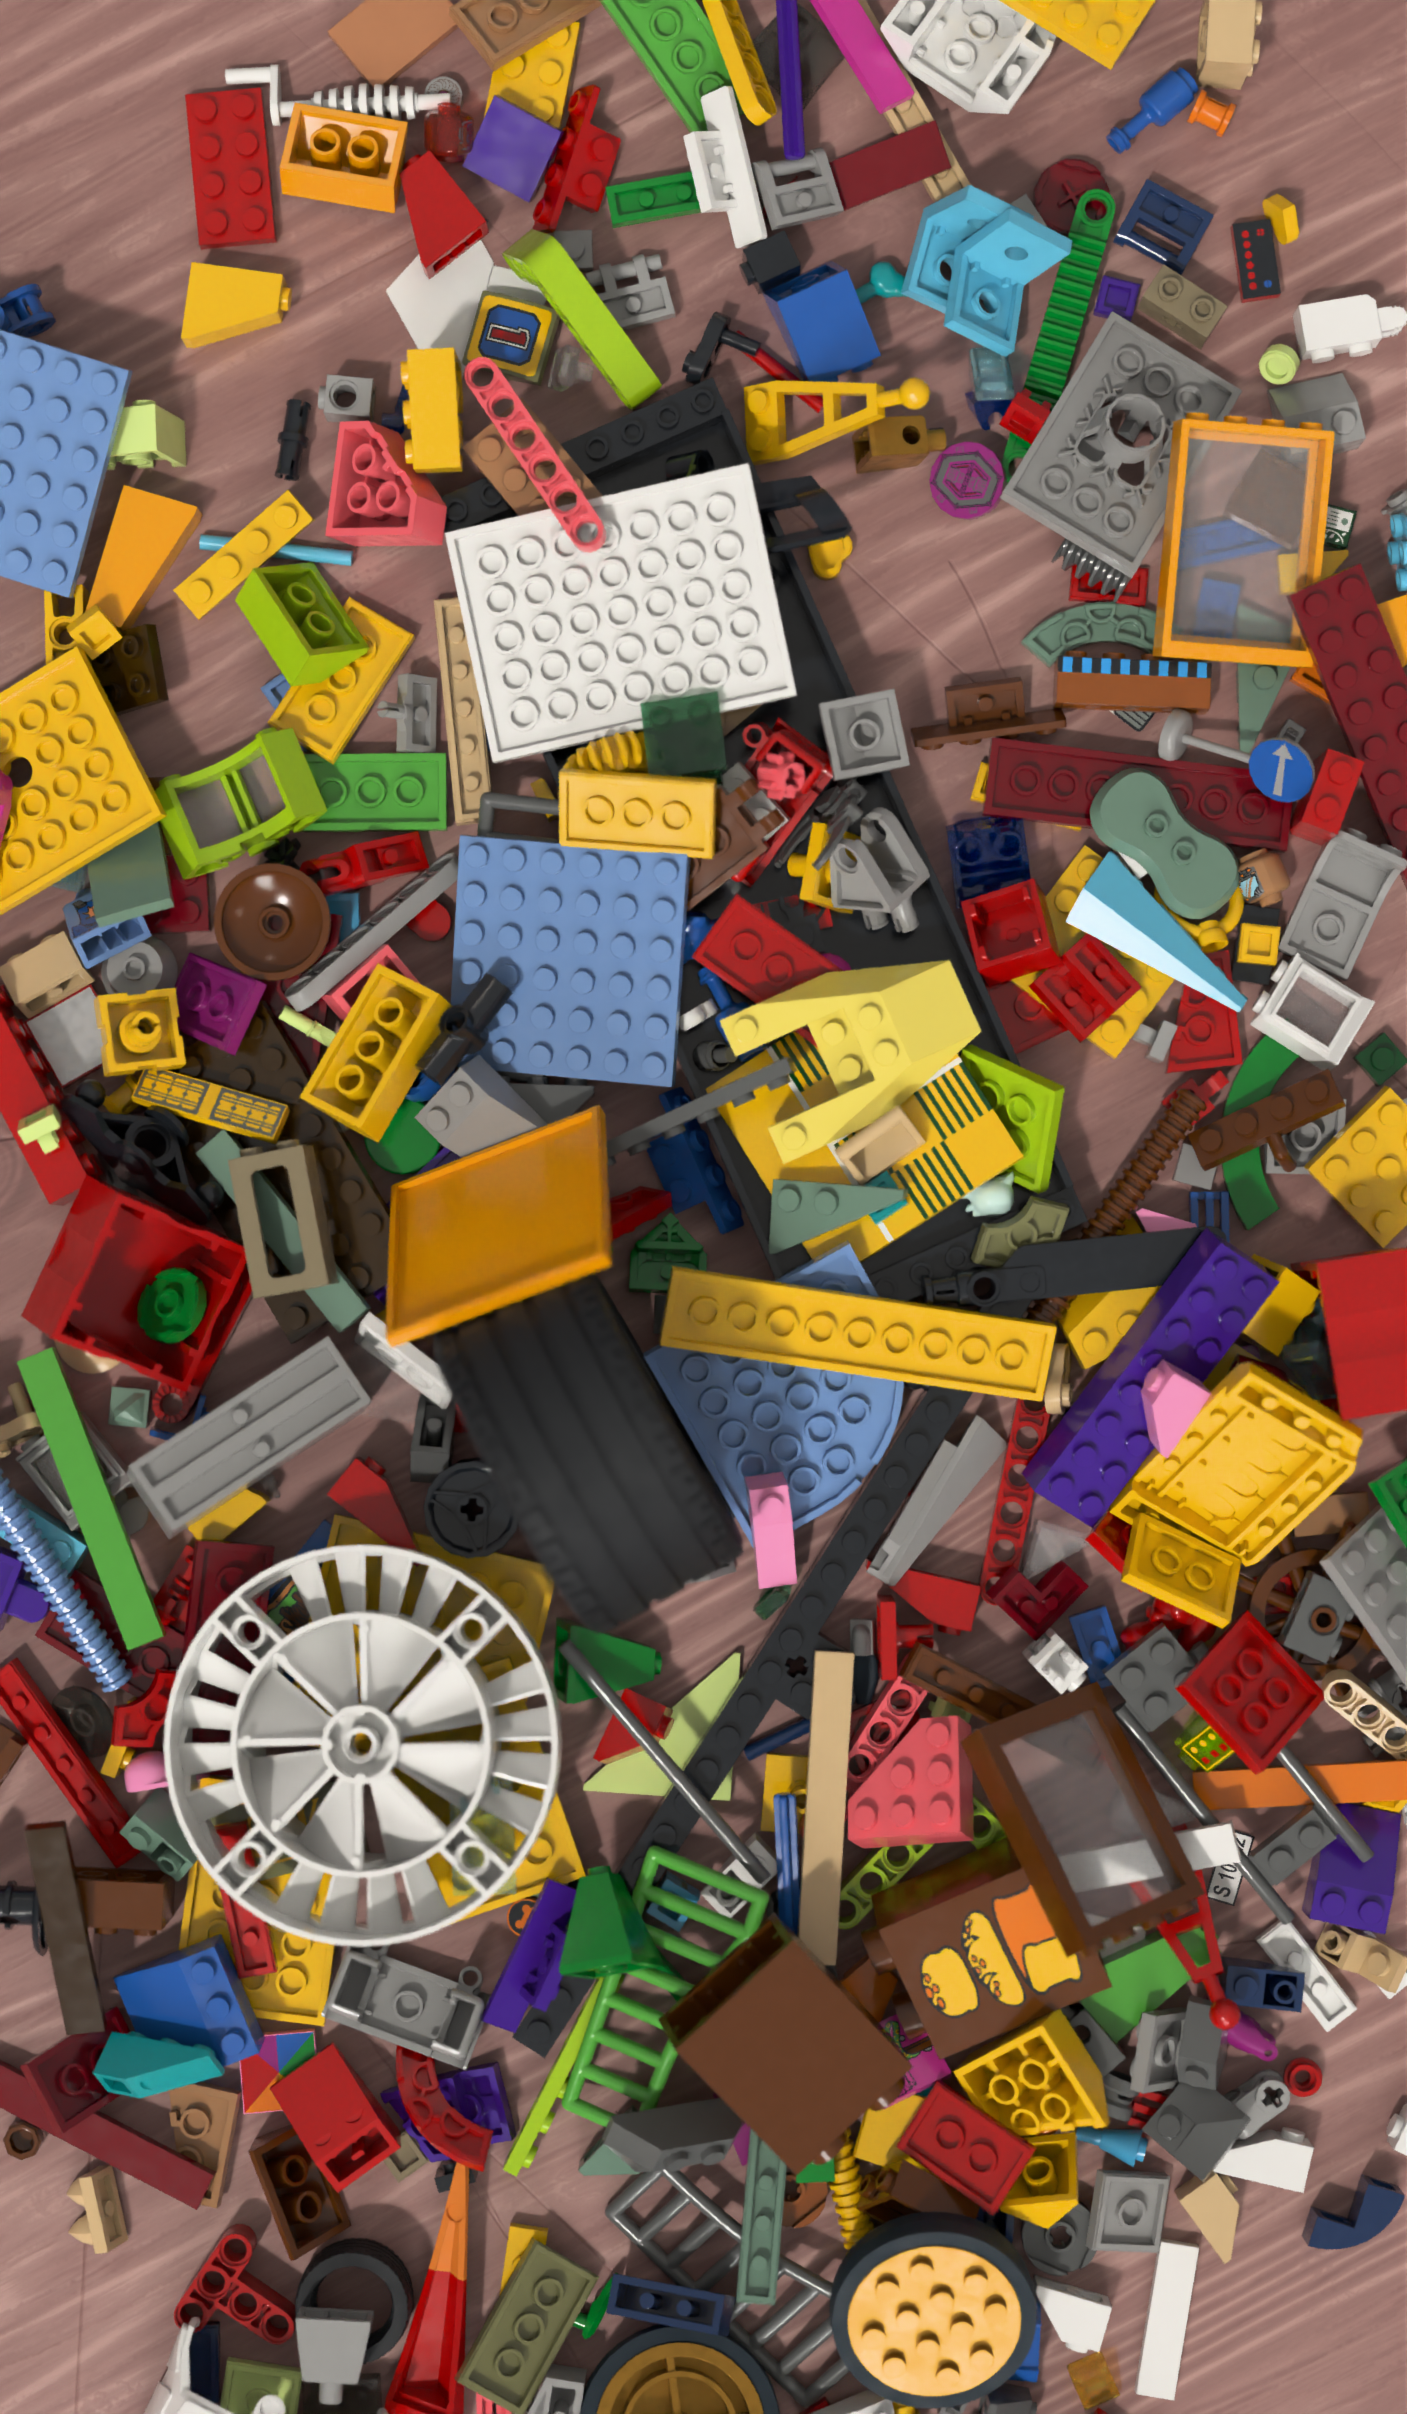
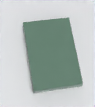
M159 821L87 864L94 914L99 928L174 907Z

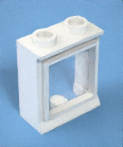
M1296 953L1288 962L1282 959L1273 971L1270 979L1275 983L1269 993L1263 990L1252 1006L1251 1010L1256 1012V1015L1250 1025L1322 1071L1326 1069L1331 1071L1341 1061L1375 1001L1356 993L1299 957L1300 954Z

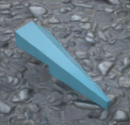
M1109 851L1082 889L1065 922L1237 1012L1242 1011L1248 998L1232 985L1225 977V973L1219 966H1215L1202 952L1199 944L1168 910L1151 896L1143 887V883L1138 877L1130 873L1120 862L1117 854Z

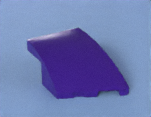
M498 2062L467 2067L466 2070L457 2069L437 2074L440 2090L449 2105L473 2123L493 2130L491 2144L512 2141L516 2137L517 2133ZM398 2086L386 2089L380 2093L382 2101L385 2104L390 2103L404 2121L402 2126L410 2136L418 2141L420 2149L431 2163L451 2160V2158L431 2145L418 2131L404 2108Z

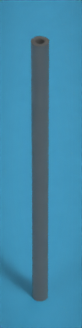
M570 1639L563 1642L558 1647L562 1655L758 1884L766 1881L771 1875L575 1644Z

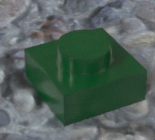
M1381 1033L1353 1057L1355 1062L1377 1087L1381 1086L1407 1064V1058L1385 1033Z

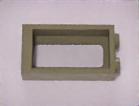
M299 1139L276 1143L277 1150L263 1153L262 1147L243 1149L239 1151L240 1158L228 1160L254 1299L339 1283L314 1148L312 1145H300ZM284 1166L289 1174L305 1260V1270L300 1274L275 1278L270 1273L253 1175L258 1170Z

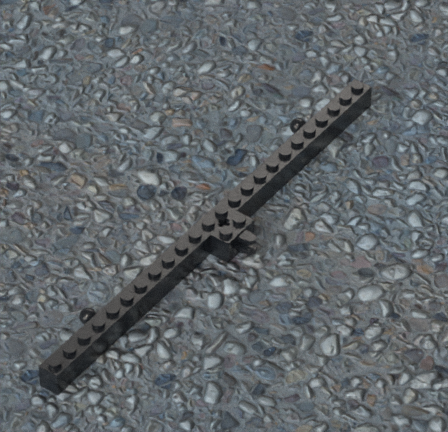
M1032 1300L996 1303L988 1307L978 1306L975 1312L1021 1318ZM904 1382L905 1387L913 1390L922 1388L924 1392L681 1769L709 1802L775 1700H778L809 1720L811 1714L814 1650L849 1652L846 1648L821 1633L820 1630L973 1393L972 1391ZM799 1655L805 1658L803 1665L806 1667L803 1671L796 1670L794 1673L788 1671L790 1666L786 1661L789 1658L796 1660ZM852 1687L851 1706L855 1704V1697L857 1696L855 1690H853L854 1687ZM673 1783L614 1872L621 1875L631 1897L649 1847L658 1846L676 1854L700 1818L697 1811ZM659 1864L652 1885H657L667 1867ZM579 1879L569 1882L568 1886L577 1889ZM563 1975L558 1995L550 2002L546 2012L536 2009L529 2004L512 2038L545 2058L595 1979Z

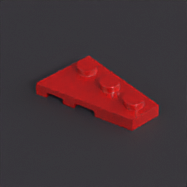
M1229 950L1204 953L1215 966H1219L1225 973V977L1233 985ZM1183 983L1175 1025L1178 1027L1171 1041L1165 1074L1243 1064L1236 1011Z

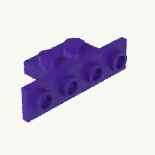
M547 1877L480 2019L483 2022L515 2033L529 2004L536 2009L546 2012L550 2002L556 1998L560 1989V1981L563 1975H560L559 1965L567 1935L565 1927L571 1917L577 1889Z

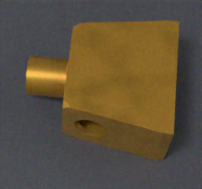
M922 415L884 417L863 426L852 435L856 473L861 474L918 466L929 455V452L944 451L946 449L945 430L943 427L927 429L925 417Z

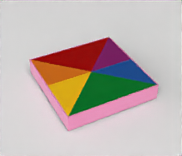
M316 2028L263 2032L265 2041L260 2052L239 2061L244 2114L283 2111L270 2087L318 2053Z

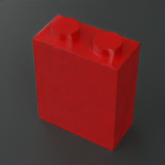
M1330 748L1312 761L1315 770L1314 783L1311 790L1298 800L1290 820L1289 834L1321 846L1338 835L1365 763L1362 760Z

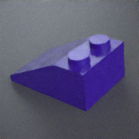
M1353 1803L1335 1804L1372 1849L1374 1855L1368 1861L1361 1862L1339 1834L1336 1835L1337 1838L1312 1857L1302 1911L1309 1919L1385 1934L1394 1892L1401 1814Z

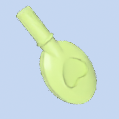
M287 1005L284 1006L278 1016L282 1021L305 1033L307 1037L310 1036L327 1047L330 1046L337 1034L319 1024L316 1020H311Z

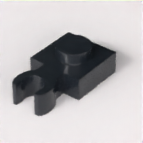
M796 891L799 904L794 908L787 907L784 903L783 895H780L779 907L789 920L780 925L817 952H826L816 913L804 917L803 907L805 901L799 899L801 891Z

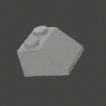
M1343 373L1267 390L1273 419L1284 420L1285 427L1299 428L1300 422L1323 424L1322 431H1334L1333 454L1358 449L1366 439L1358 401ZM1280 447L1282 460L1290 464L1307 460V449Z

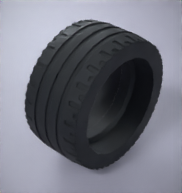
M350 2238L330 2244L308 2264L297 2289L295 2312L297 2317L300 2307L318 2308L317 2294L319 2286L325 2277L336 2269L355 2266L368 2269L382 2278L391 2291L393 2304L390 2316L385 2324L375 2332L370 2333L363 2364H366L387 2354L403 2336L413 2308V2287L406 2266H404L403 2261L393 2250L375 2240Z

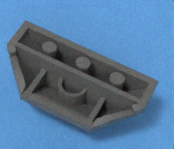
M715 2098L612 2115L602 2139L604 2144L635 2172H654L666 2169L674 2172L689 2165L700 2163L713 2165L725 2159L745 2122L722 2098Z

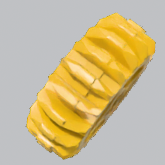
M628 731L625 734L616 732L613 736H603L602 739L596 742L590 741L588 746L577 749V754L571 755L568 758V762L563 766V768L667 775V765L665 762L667 759L664 750L660 747L659 741L655 739V736L647 735L646 732H638L636 734L633 731Z

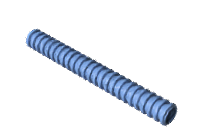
M0 1467V1531H5V1540L13 1543L10 1546L12 1551H18V1560L25 1562L23 1567L25 1571H31L32 1575L30 1578L32 1582H38L36 1587L38 1591H44L43 1599L45 1602H51L49 1608L52 1612L58 1613L56 1616L58 1622H64L62 1628L65 1632L71 1633L69 1639L71 1642L77 1643L76 1650L84 1653L82 1659L84 1662L90 1663L88 1667L90 1672H96L95 1679L97 1682L103 1683L101 1687L103 1692H112L120 1688L131 1679L133 1672L131 1669L125 1668L127 1663L124 1659L118 1658L120 1655L119 1650L112 1648L114 1643L111 1639H106V1630L99 1628L101 1624L99 1619H93L95 1613L92 1609L86 1608L88 1602L86 1599L79 1597L82 1594L79 1589L73 1588L74 1580L66 1577L69 1574L66 1568L61 1569V1560L54 1558L56 1552L53 1548L48 1549L49 1541L47 1538H41L43 1532L40 1528L36 1529L34 1527L36 1524L34 1518H28L29 1510L21 1507L22 1499L14 1496L16 1490L14 1487L9 1488L8 1484L10 1481L7 1477L3 1478L1 1476L3 1470Z

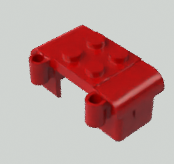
M780 717L773 728L763 722H755L744 729L743 740L745 744L749 747L757 748L744 766L758 781L757 768L767 759V753L792 752L795 754L794 762L804 764L805 780L801 789L795 792L794 799L783 797L782 800L774 799L789 816L790 820L766 841L770 848L731 877L733 881H741L748 887H751L760 877L833 777L829 755ZM753 728L760 730L762 734L760 741H756L752 737Z

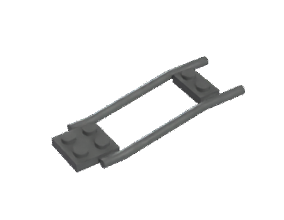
M1161 1622L1102 1669L1104 1675L1126 1700L1112 1711L1118 1722L1145 1753L1202 1826L1220 1823L1148 1734V1732H1153L1188 1704L1175 1688L1209 1650L1201 1640L1186 1652L1168 1628ZM1287 1745L1283 1747L1276 1757L1314 1804L1312 1806L1308 1805L1249 1852V1856L1239 1847L1241 1861L1233 1863L1283 1925L1290 1923L1295 1918V1914L1272 1886L1274 1884L1277 1886L1337 1838L1336 1835L1339 1834L1361 1862L1368 1861L1374 1855L1372 1849Z

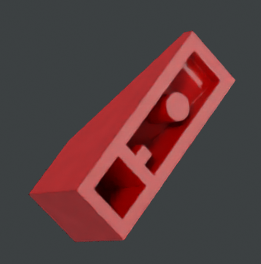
M358 1456L327 1495L389 1545L422 1552L389 1479L383 1475L387 1470L370 1456L366 1460ZM413 1562V1563H412V1564L415 1565L416 1567H418V1566L420 1565V1563H416V1562Z
M866 1558L865 1567L867 1569L873 1559ZM909 1568L895 1586L887 1585L932 1623L939 1624L938 1631L960 1636L961 1630L971 1632L981 1589L978 1583Z

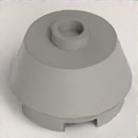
M151 936L102 962L101 975L108 994L127 993V995L144 994L147 990L174 988L177 981L178 968L175 956L168 945L159 938Z

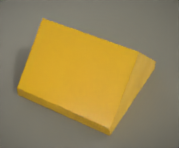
M1076 2132L1023 2138L1037 2149L1000 2206L1001 2212L1049 2229L1078 2204Z

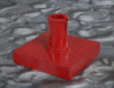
M876 1595L878 1673L881 1680H897V1652H899V1648H913L916 1641L933 1649V1637H918L919 1635H934L933 1623L928 1625H898V1621H896V1601L893 1596Z

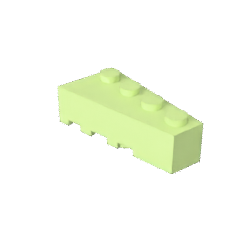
M136 400L132 402L133 406L123 407L107 470H115L116 462L137 466L138 468H154V460H167L172 463V467L187 466L184 420L156 405V402L153 400Z

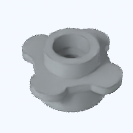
M1404 488L1387 498L1386 502L1388 505L1381 510L1382 515L1388 513L1391 516L1392 514L1403 513L1407 516V489Z

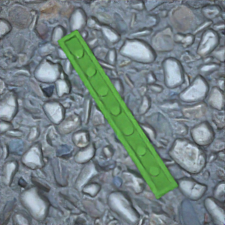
M51 1347L17 1361L127 1650L135 1649L166 1636L56 1348Z

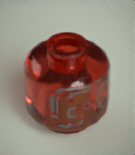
M441 102L438 103V110L430 111L425 115L424 148L426 151L430 150L438 161L460 162L463 161L464 155L472 151L474 120L469 113L461 111V104Z

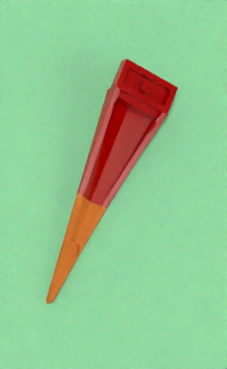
M456 2162L445 2211L419 2302L386 2396L385 2409L389 2414H464V2385L457 2382L454 2378L465 2360L469 2167Z

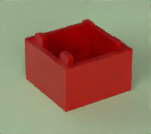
M1034 878L961 902L977 970L989 986L1062 963L1046 897Z

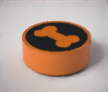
M527 1897L513 1902L507 1913V1923L511 1931L516 1935L520 1936L537 1899Z

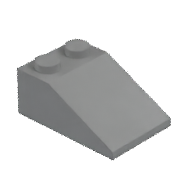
M477 1055L461 1066L415 1116V1119L442 1146L462 1158L548 1125L480 1055Z

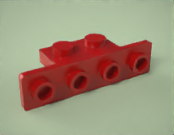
M594 84L579 88L570 98L568 104L570 114L566 126L562 129L565 132L557 147L558 151L554 163L550 165L546 172L545 184L547 185L543 197L534 209V230L546 234L553 233L556 230L565 200L590 213L599 211L622 139L590 124L601 90L600 87Z

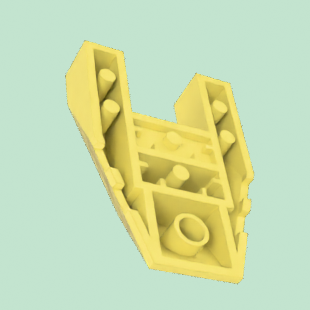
M950 960L828 972L720 1020L735 1057L808 1024L839 1094L838 1096L768 1127L784 1164L870 1125L897 1105L901 1106L981 1032Z

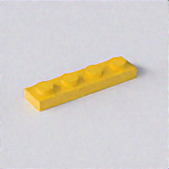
M287 490L178 585L174 592L197 619L201 620L246 581L253 568L262 567L315 519L290 490Z

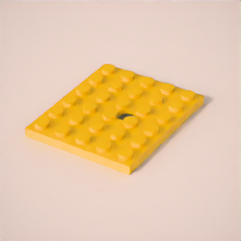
M74 647L0 693V770L8 775L11 771V762L17 758L27 759L32 766L30 781L22 787L13 786L11 790V809L0 847L1 916L167 817V814L82 648Z

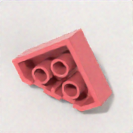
M371 421L340 422L325 536L353 546L442 545L447 506L425 473L416 474L413 464L406 463L405 441L400 433Z
M958 1715L921 1718L848 1800V1840L861 1848L974 1841L972 1765L961 1744L963 1739L972 1734L971 1725Z

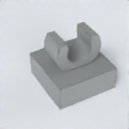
M1165 1020L1158 1024L1156 1030L1140 1024L1132 1040L1149 1046L1144 1058L1159 1064L1163 1062L1178 1026Z

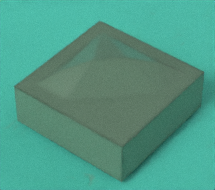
M112 1386L108 1425L148 1428L152 1389Z

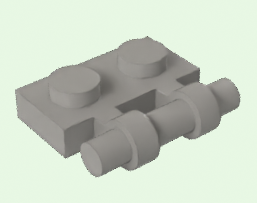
M643 254L632 256V261L611 266L610 263L599 265V270L585 273L586 280L591 287L604 285L605 292L597 295L623 331L675 317V310L666 277L650 280L649 272L663 269L659 254L644 257ZM637 276L638 284L617 289L615 281Z

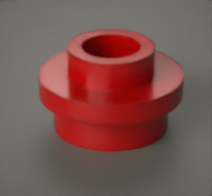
M1300 2057L1293 2059L1284 2069V2084L1296 2096H1311L1319 2090L1322 2084L1321 2069L1309 2058ZM1301 2070H1306L1309 2073L1308 2079L1305 2082L1296 2081V2074Z

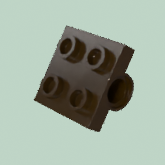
M143 624L121 631L123 638L94 660H91L93 670L117 716L169 700L157 629L154 624Z

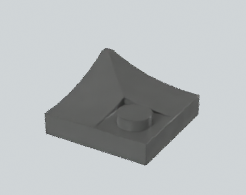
M1180 2082L1142 2130L1204 2183L1251 2121V2118L1217 2090L1194 2087Z

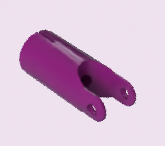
M1206 1993L1203 1998L1210 2000L1208 1993ZM1240 2010L1241 2016L1238 2024L1228 2030L1227 2043L1246 2053L1254 2054L1264 2061L1274 2060L1278 2054L1274 2036L1262 2029L1254 2018ZM1265 2051H1272L1270 2055L1265 2054Z

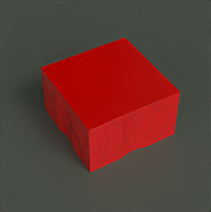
M86 1174L21 1316L54 1340L100 1358H109L123 1362L142 1375L187 1392L210 1342L214 1323L220 1311L229 1301L247 1262L244 1245L216 1229L196 1224L181 1214ZM177 1267L194 1273L202 1280L206 1289L207 1305L201 1322L195 1331L183 1341L171 1345L158 1343L149 1338L145 1330L140 1328L137 1321V1306L146 1285L151 1286L157 1280L154 1276L163 1270Z
M1407 1248L1375 1249L1290 1263L1292 1272L1320 1291L1315 1300L1313 1311L1301 1321L1312 1395L1318 1398L1317 1402L1340 1415L1341 1420L1407 1410Z

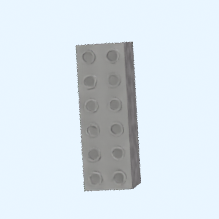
M328 1336L130 1464L126 1476L170 1540L362 1414L371 1403V1399Z

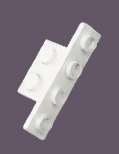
M724 86L701 97L708 131H694L683 136L701 213L727 211L735 247L745 248L766 239L767 231L732 86Z

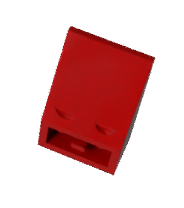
M334 2042L270 2087V2090L314 2163L337 2193L401 2148V2131Z

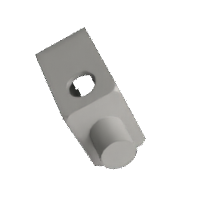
M300 2307L296 2317V2331L302 2380L320 2383V2403L339 2404L342 2402L343 2384H358L373 2323L374 2311Z

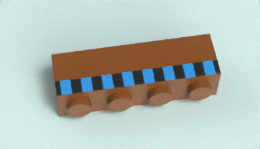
M1066 651L1064 652V657L1058 656L1055 661L1053 708L1171 713L1174 709L1179 708L1190 714L1205 715L1210 709L1212 663L1179 658V661H1164V657H1156L1153 654L1141 655V660L1125 659L1126 654L1117 652L1103 653L1102 658H1087V652Z

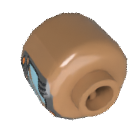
M1263 848L1238 859L1240 864L1238 886L1245 902H1260L1261 907L1264 908L1283 900L1281 892L1289 887L1290 878L1278 853H1268L1267 849Z

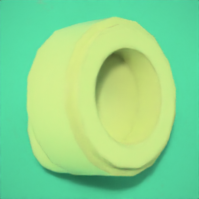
M1275 344L1268 347L1259 361L1261 375L1265 380L1277 385L1286 384L1291 381L1300 366V359L1296 352L1283 344Z

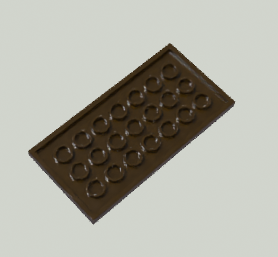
M260 1000L235 1056L198 1040L184 1050L186 1065L180 1069L168 1071L288 1105L290 1113L277 1143L299 1139L300 1145L313 1146L335 1263L361 1296L366 1299L387 1286L390 1210L337 1120L300 1098L311 1077L267 1002ZM174 1115L184 1125L189 1135V1144L186 1147H179L183 1162L196 1184L198 1185L205 1180L218 1182L196 1155V1152L223 1129ZM231 1132L244 1149L262 1147L263 1153L277 1150L275 1144ZM277 1166L262 1169V1172L295 1212L287 1168ZM224 1190L225 1197L222 1205L212 1211L226 1235L244 1245L236 1204ZM265 1241L271 1275L275 1278L292 1275ZM305 1290L264 1298L291 1344L297 1343L329 1322Z

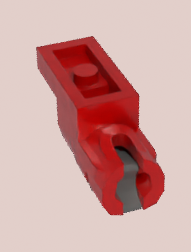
M415 831L354 844L343 851L306 860L301 864L300 871L308 875L319 886L325 896H330L336 893L380 884L390 878L421 872L429 868V864L419 832Z

